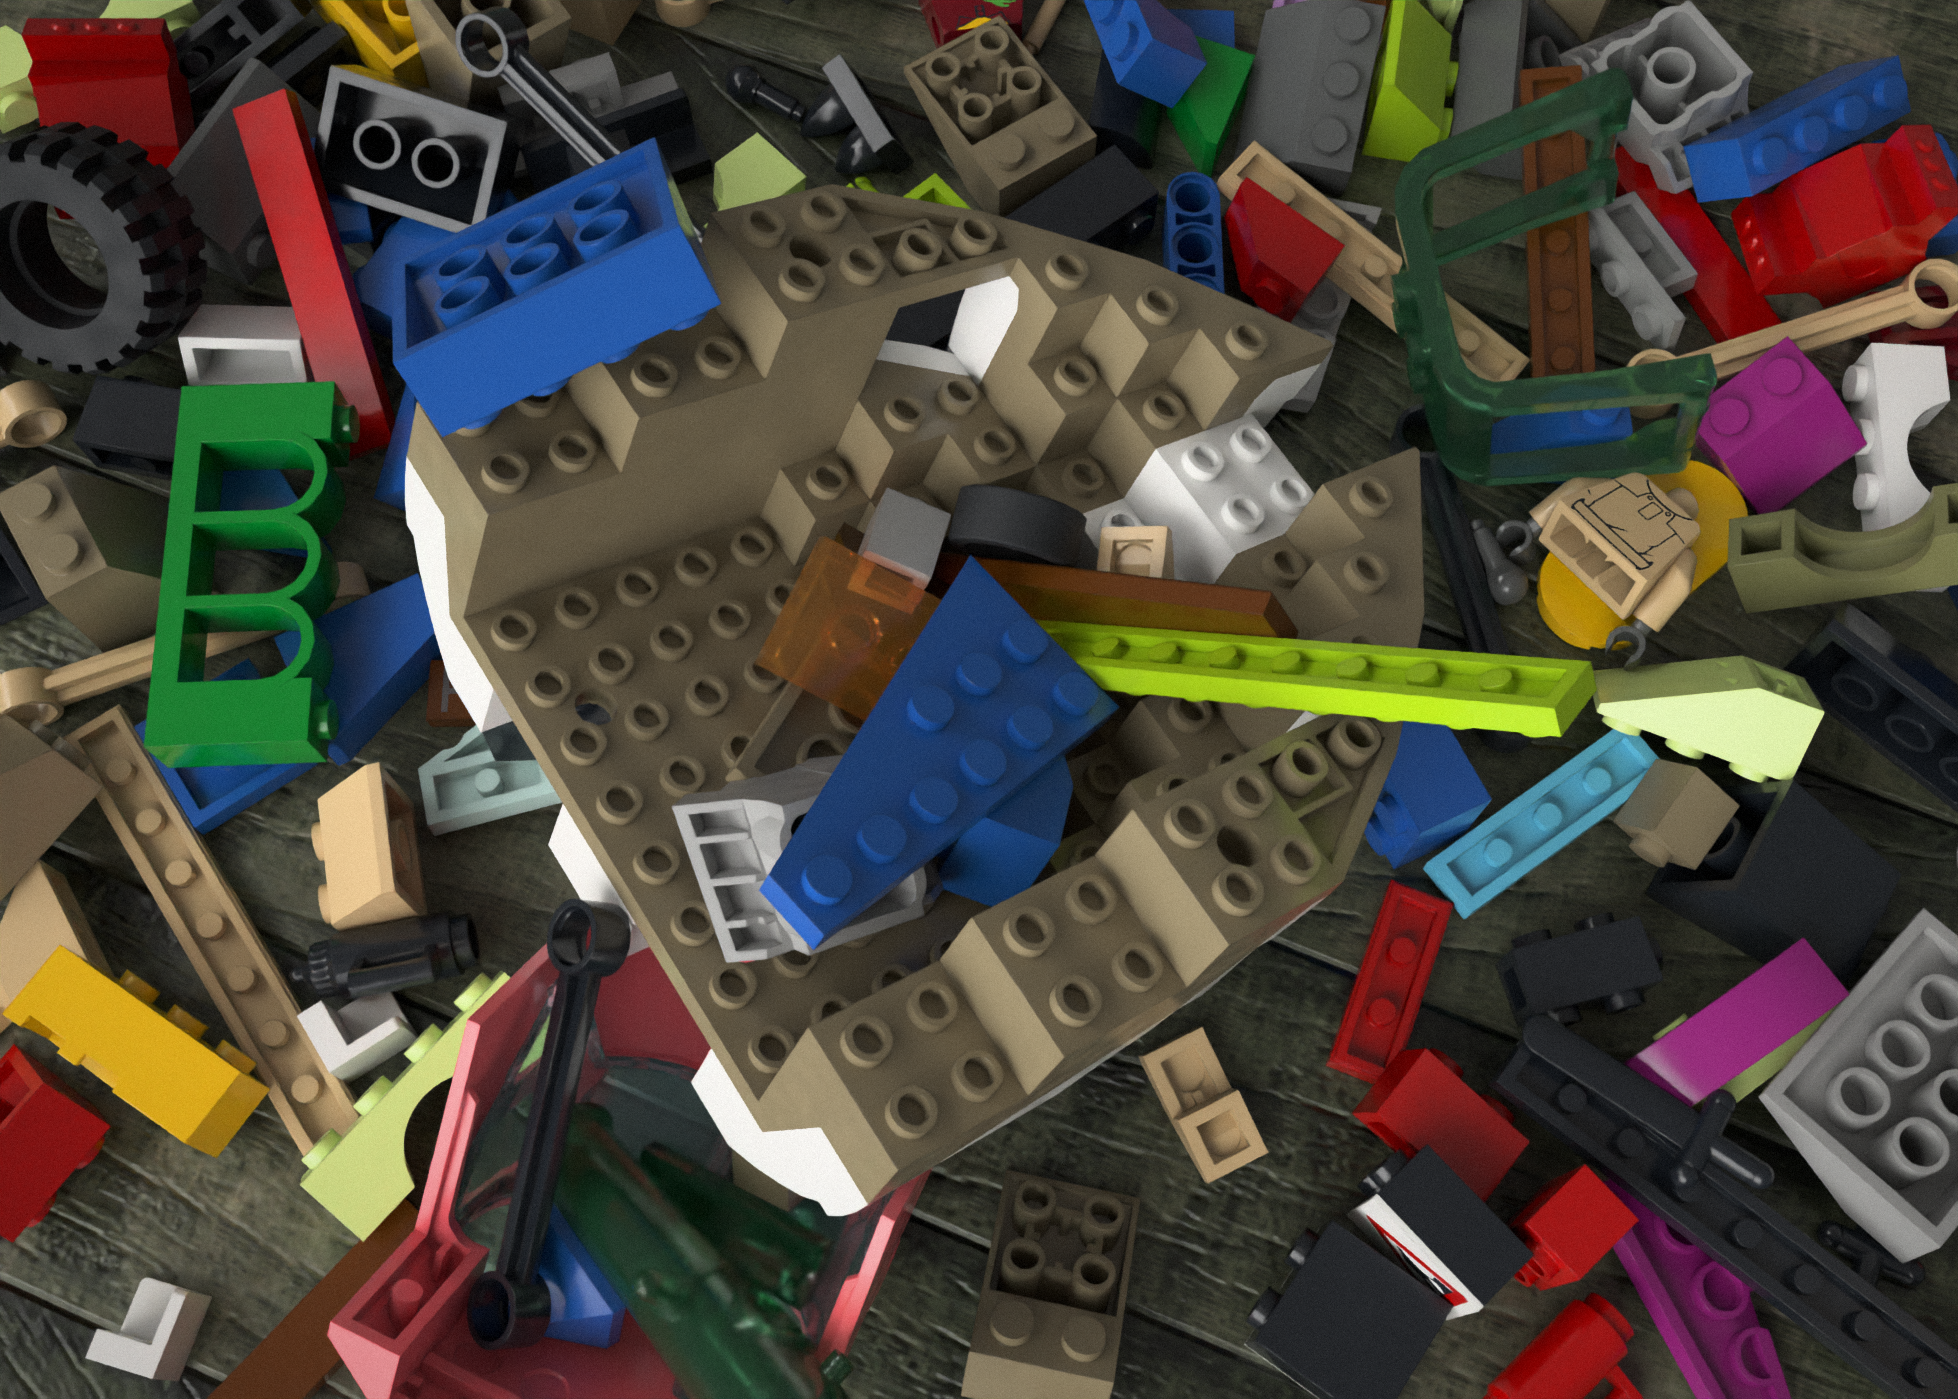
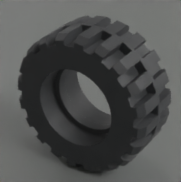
M60 122L50 127L44 125L0 144V341L8 347L17 345L23 349L21 356L42 366L52 361L53 369L60 372L79 374L84 371L96 375L109 373L117 367H125L181 331L188 323V317L197 312L203 294L202 289L198 287L207 281L208 265L207 260L199 258V252L205 249L206 246L202 228L194 227L190 214L194 213L195 210L187 195L185 194L180 197L172 186L171 182L175 178L161 163L156 166L152 165L146 159L149 153L130 139L118 143V135L115 132L96 125L86 128L78 122ZM48 204L71 215L92 236L102 253L107 267L108 294L96 290L80 280L59 257L48 230Z

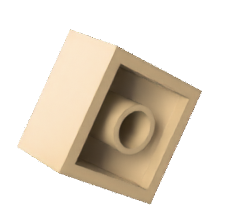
M380 762L367 764L318 798L320 822L313 823L311 827L312 842L316 856L319 861L325 862L327 884L319 885L318 888L320 911L324 921L327 924L331 923L339 932L428 914L414 803Z

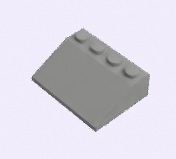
M1924 908L1912 918L1849 991L1850 995L1834 1008L1758 1096L1843 1211L1901 1263H1906L1941 1248L1958 1226V936Z

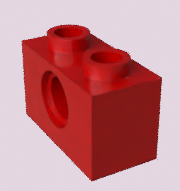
M1584 1164L1546 1182L1505 1223L1534 1254L1513 1277L1526 1287H1531L1534 1284L1540 1291L1578 1281L1639 1219Z

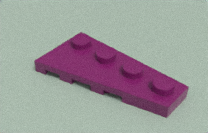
M1612 1180L1604 1181L1603 1183L1639 1219L1613 1246V1249L1696 1399H1791L1768 1329L1760 1328L1750 1297V1292L1753 1290Z

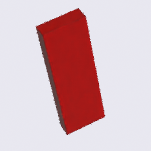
M1391 879L1383 895L1325 1066L1374 1085L1399 1051L1406 1050L1454 903Z

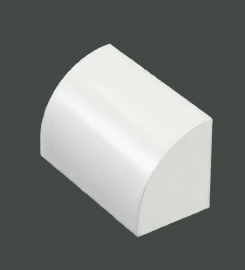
M201 304L197 312L194 313L178 335L179 346L190 386L315 382L293 307Z

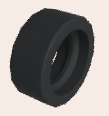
M967 485L961 487L958 495L948 543L971 556L1076 568L1087 518L1079 510L1041 495L993 485Z

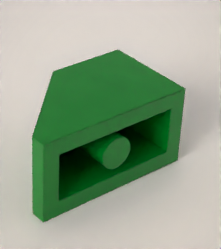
M1195 36L1207 64L1173 108L1167 106L1166 114L1197 171L1211 178L1247 95L1255 55Z

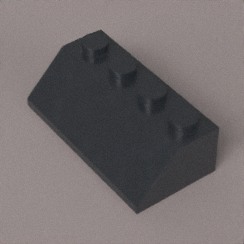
M1844 600L1819 624L1782 670L1805 678L1824 711L1958 813V684L1939 671L1928 656L1917 650L1910 649L1883 629L1881 623L1873 615L1855 608Z

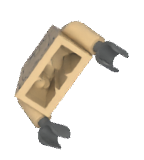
M1632 472L1615 479L1574 477L1564 482L1531 509L1529 513L1532 517L1527 522L1510 520L1503 523L1498 528L1496 541L1499 542L1503 549L1513 540H1523L1524 543L1515 548L1509 555V560L1515 565L1522 567L1533 560L1536 554L1534 539L1540 535L1538 540L1622 620L1631 614L1637 617L1631 626L1615 628L1610 632L1606 640L1605 656L1610 653L1613 646L1619 641H1629L1636 646L1637 652L1628 659L1624 666V670L1627 671L1634 669L1641 663L1646 647L1645 638L1652 629L1659 632L1690 594L1697 565V557L1691 547L1701 533L1699 524L1694 520L1698 515L1699 508L1696 498L1688 490L1675 488L1665 494L1644 474Z

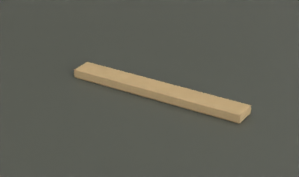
M118 704L66 735L63 739L92 761L83 772L103 786L101 791L95 796L240 1048L246 1055L257 1062L253 1070L259 1081L270 1088L267 1094L304 1157L328 1130L333 1128L341 1136L361 1116L353 1107L358 1098L347 1082L337 1078L327 1070L297 1015L305 1011L304 1007L202 835L194 828L149 751L144 748V743L134 728L136 724L129 712Z

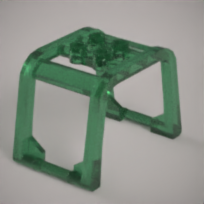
M1609 68L1422 149L1403 168L1396 185L1395 218L1402 248V266L1399 273L1390 275L1395 301L1391 303L1394 324L1398 338H1405L1409 358H1405L1411 391L1413 395L1420 394L1432 443L1443 465L1462 480L1481 486L1567 481L1574 477L1611 478L1620 477L1632 472L1644 475L1680 473L1687 468L1693 449L1698 442L1697 437L1705 414L1709 410L1710 400L1717 382V373L1711 353L1607 371L1499 382L1486 380L1478 377L1468 369L1460 355L1438 271V266L1528 230L1614 203L1619 177L1615 161L1618 132L1628 128L1633 101V93L1628 76L1620 68ZM1567 130H1571L1591 140L1587 156V169L1433 234V185L1438 180L1539 139ZM1679 403L1676 418L1653 421L1624 440L1595 445L1490 454L1493 417Z

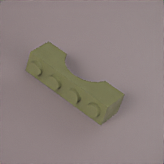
M1958 483L1933 486L1927 502L1916 514L1899 524L1874 531L1846 532L1829 529L1808 520L1796 509L1729 519L1727 567L1746 614L1958 585Z

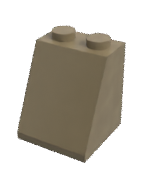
M405 0L429 88L505 112L497 87L509 83L500 74L487 78L471 72L462 62L455 42L457 26L465 16L495 6L505 7L513 11L521 19L529 37V53L547 71L560 68L562 65L572 17L559 0ZM484 22L482 31L484 44L488 52L501 62L503 48L500 37L490 24Z
M56 465L0 493V511L46 600L103 653L143 640L156 633L170 501L166 496ZM213 579L212 595H222Z
M7 714L0 717V901L103 788L102 785L83 772L92 762L83 753L35 719L26 729Z

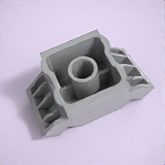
M1687 0L1680 6L1665 7L1658 11L1652 19H1643L1558 55L1562 66L1582 65V86L1592 111L1635 161L1649 165L1658 189L1673 194L1693 187L1683 146L1750 113L1748 108V86L1753 71L1690 0Z
M844 754L809 758L803 763L796 764V767L759 778L752 777L745 780L730 781L720 791L686 794L672 805L726 963L769 959L792 950L812 955L924 916L923 905L935 902L943 891L944 887L932 858L815 950L804 941L759 891Z

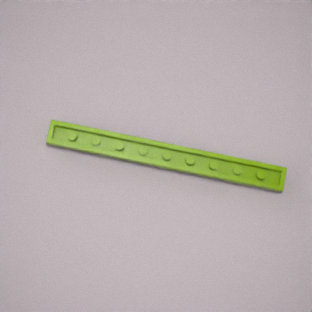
M1034 619L1102 690L1126 692L1131 696L1148 694L1184 698L1190 702L1207 700L1244 704L1249 708L1275 707L1304 710L1315 715L1333 713L1372 717L1382 722L1411 721L1440 724L1458 730L1479 728L1518 732L1528 737H1561L1597 691L1591 661Z

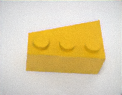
M60 944L2 1014L18 1026L25 1027L50 1040L60 1048L57 1052L59 1055L75 1066L83 1065L112 1087L114 1094L179 1140L217 1158L270 1091V1088L249 1074L257 1065V1062L224 1039L216 1049L201 1039L209 1028L207 1025L176 1004L173 1005L168 1013L154 1004V1001L161 992L127 969L121 978L118 979Z

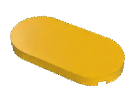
M1672 459L1656 463L1645 469L1641 474H1644L1665 494L1675 488H1684L1696 498L1699 512L1694 520L1699 524L1701 533L1691 547L1697 557L1696 570L1689 594L1691 596L1728 563L1729 519L1748 516V511L1741 493L1723 473L1698 461ZM1551 551L1542 562L1536 582L1538 581V596L1536 600L1539 613L1547 626L1565 642L1590 650L1591 647L1602 649L1606 646V640L1610 632L1621 626H1631L1637 618L1631 614L1622 620ZM1619 641L1613 646L1612 650H1621L1633 645V643Z

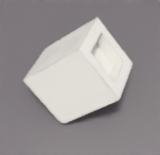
M392 991L357 998L338 1011L323 1001H319L297 1015L329 1073L348 1084L410 1046L418 1038Z
M144 1278L138 1286L120 1332L97 1329L85 1358L151 1379L179 1381L212 1296L153 1278Z

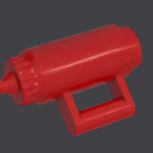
M1591 1292L1582 1301L1573 1299L1488 1384L1487 1394L1482 1399H1584L1604 1377L1613 1389L1603 1399H1644L1617 1365L1628 1354L1626 1344L1634 1336V1331L1624 1316L1600 1295Z

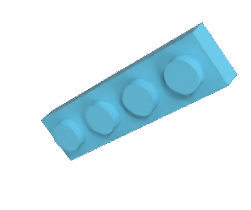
M1613 729L1426 863L1423 870L1447 900L1454 903L1453 907L1465 920L1623 806L1654 761L1659 759V757L1640 735L1633 736Z

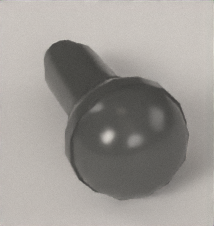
M1482 519L1469 523L1493 601L1504 606L1519 602L1528 592L1527 573L1507 559L1499 542L1496 541L1491 528L1486 527Z

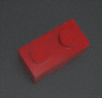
M1422 1048L1399 1051L1352 1114L1394 1152L1401 1148L1410 1156L1428 1144L1485 1203L1530 1141L1512 1126L1515 1118L1504 1105L1488 1095L1481 1094L1479 1096L1461 1080L1464 1072L1449 1056L1434 1048L1429 1050Z

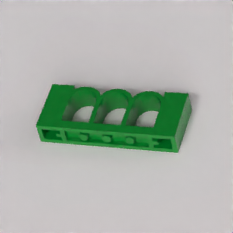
M335 381L181 387L144 748L168 768L327 762L329 740H334L337 737L339 729L337 705L323 691L330 681L334 667V658L331 644L314 620L322 616L335 600L340 584L338 563L321 538L329 534L341 519L346 503L344 483L333 467H349L350 443H357L360 434L357 409L354 405L347 403ZM305 469L315 472L311 487L301 499L289 506L269 510L220 511L223 471ZM282 548L308 551V558L302 573L293 583L281 590L268 593L212 595L216 551ZM288 630L300 632L301 644L297 656L286 669L275 676L255 680L203 681L208 633Z

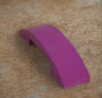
M1803 937L1638 1054L1624 1061L1623 1064L1692 1107L1799 1033L1850 994Z

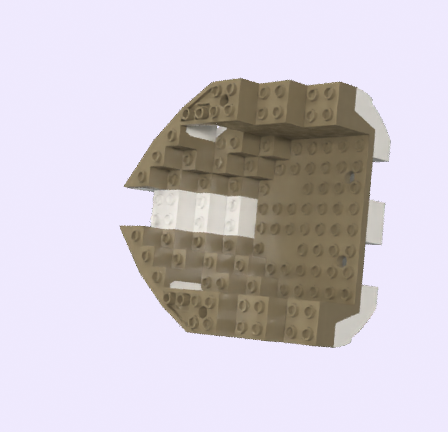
M830 184L711 213L701 247L711 268L722 304L710 309L706 317L694 326L677 331L668 329L641 342L639 347L625 359L609 364L599 362L572 375L571 379L556 392L546 396H534L532 394L503 408L497 418L477 429H466L463 427L442 437L419 401H417L406 458L405 507L407 526L414 536L418 566L431 620L450 682L480 732L511 721L514 722L563 803L548 845L579 897L584 900L614 903L623 909L629 920L631 930L630 947L627 957L645 948H651L710 1045L711 1050L691 1084L727 1144L754 1167L778 1183L803 1197L820 1202L827 1216H844L861 1210L940 1162L1054 1097L1105 1060L1150 1031L1174 1011L1202 996L1253 950L1273 939L1332 893L1346 877L1396 757L1403 721L1382 722L1372 717L1333 713L1315 715L1304 710L1275 707L1249 708L1244 704L1207 700L1190 702L1184 698L1148 694L1131 696L1126 692L1103 690L1119 708L1106 724L1065 755L1074 786L1060 846L1030 888L993 907L943 889L935 902L923 905L924 916L812 955L792 950L769 959L755 960L748 963H726L672 805L686 794L720 791L729 783L724 778L821 631L834 618L839 621L820 567L843 523L845 522L865 534L866 528L888 487L950 513L951 517L940 552L969 555L948 543L951 523L961 487L977 484L1017 489L1062 502L1079 510L1087 518L1076 568L1097 570L1101 527L1168 526L1172 530L1174 580L1272 591L1299 631L1296 639L1418 648L1424 618L1420 451L1416 447L1326 482L1314 494L1270 438L1269 434L1263 429L1283 404L1293 399L1317 370L1334 346L1330 340L1145 259L983 211ZM965 289L948 342V346L953 353L924 345L885 340L900 307ZM586 703L597 704L610 714L612 721L601 725L584 721L577 714L575 708ZM937 856L933 857L936 866L939 859Z

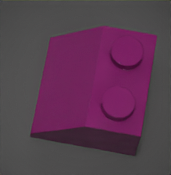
M1788 336L1684 415L1685 434L1710 463L1733 482L1745 503L1756 515L1782 510L1867 446L1866 440L1830 382Z

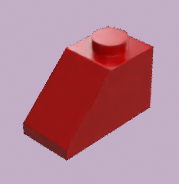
M1248 177L1240 184L1224 216L1241 291L1253 298L1255 303L1264 311L1275 314L1282 320L1291 323L1326 278L1345 245Z

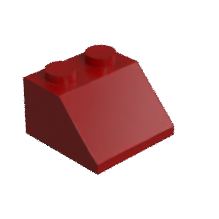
M13 1044L0 1059V1236L12 1243L26 1227L35 1226L48 1214L55 1203L56 1191L75 1168H84L96 1157L104 1144V1134L111 1127L95 1105L16 1044Z

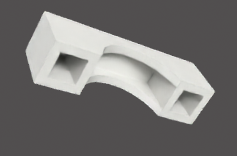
M1871 343L1857 361L1847 368L1842 383L1843 398L1845 401L1850 402L1851 418L1867 442V446L1855 454L1857 478L1853 487V503L1857 510H1861L1863 532L1884 529L1899 524L1916 514L1927 502L1930 492L1918 480L1909 462L1907 453L1908 436L1910 433L1924 429L1950 401L1944 347ZM1949 586L1916 591L1942 593Z

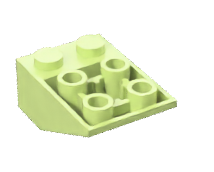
M1742 655L1644 665L1627 671L1624 668L1593 671L1597 691L1593 694L1597 713L1604 715L1602 721L1606 725L1633 736H1639L1642 729L1667 738L1665 744L1669 748L1690 758L1703 759L1705 753L1727 760L1730 762L1728 767L1733 772L1760 783H1766L1769 777L1781 781L1793 779L1825 713L1805 678Z

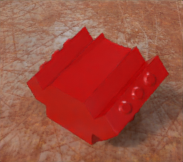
M27 18L21 36L33 61L28 78L33 88V94L36 97L40 127L44 125L50 127L60 122H78L86 128L96 125L115 132L118 135V143L130 139L149 153L146 159L152 165L156 166L161 163L167 169L195 132L188 81L179 70L176 47L165 18ZM54 206L59 219H75L65 211Z
M1931 124L1902 125L1885 143H1860L1789 176L1772 193L1745 197L1730 215L1756 295L1808 293L1818 299L1823 309L1907 275L1918 264L1926 261L1925 254L1928 248V241L1958 215V185Z

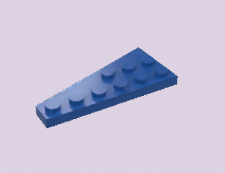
M970 555L776 861L759 891L804 941L815 950L1106 724L1119 706Z

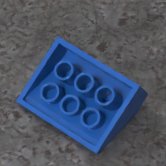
M655 137L392 264L393 364L442 437L463 427L466 429H477L485 426L497 418L503 408L532 394L534 396H546L562 388L571 379L572 375L599 362L609 364L623 360L631 355L641 342L668 329L677 331L692 327L704 319L710 309L722 304L709 263Z

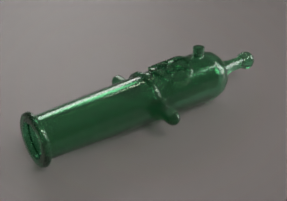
M591 1101L575 1103L554 1204L690 1399H850L841 1383L855 1369L851 1361L838 1349H834L820 1363L813 1355L818 1348L805 1334L800 1336L803 1333L789 1315L780 1305L772 1300L755 1278H750L749 1273L740 1262L728 1260L614 1134L613 1116L606 1107Z

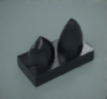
M841 54L825 64L822 69L831 84L817 96L809 108L801 127V136H826L839 132L856 122L857 126L846 136L839 149L834 168L836 172L858 174L871 171L885 163L897 175L911 165L914 160L863 78Z

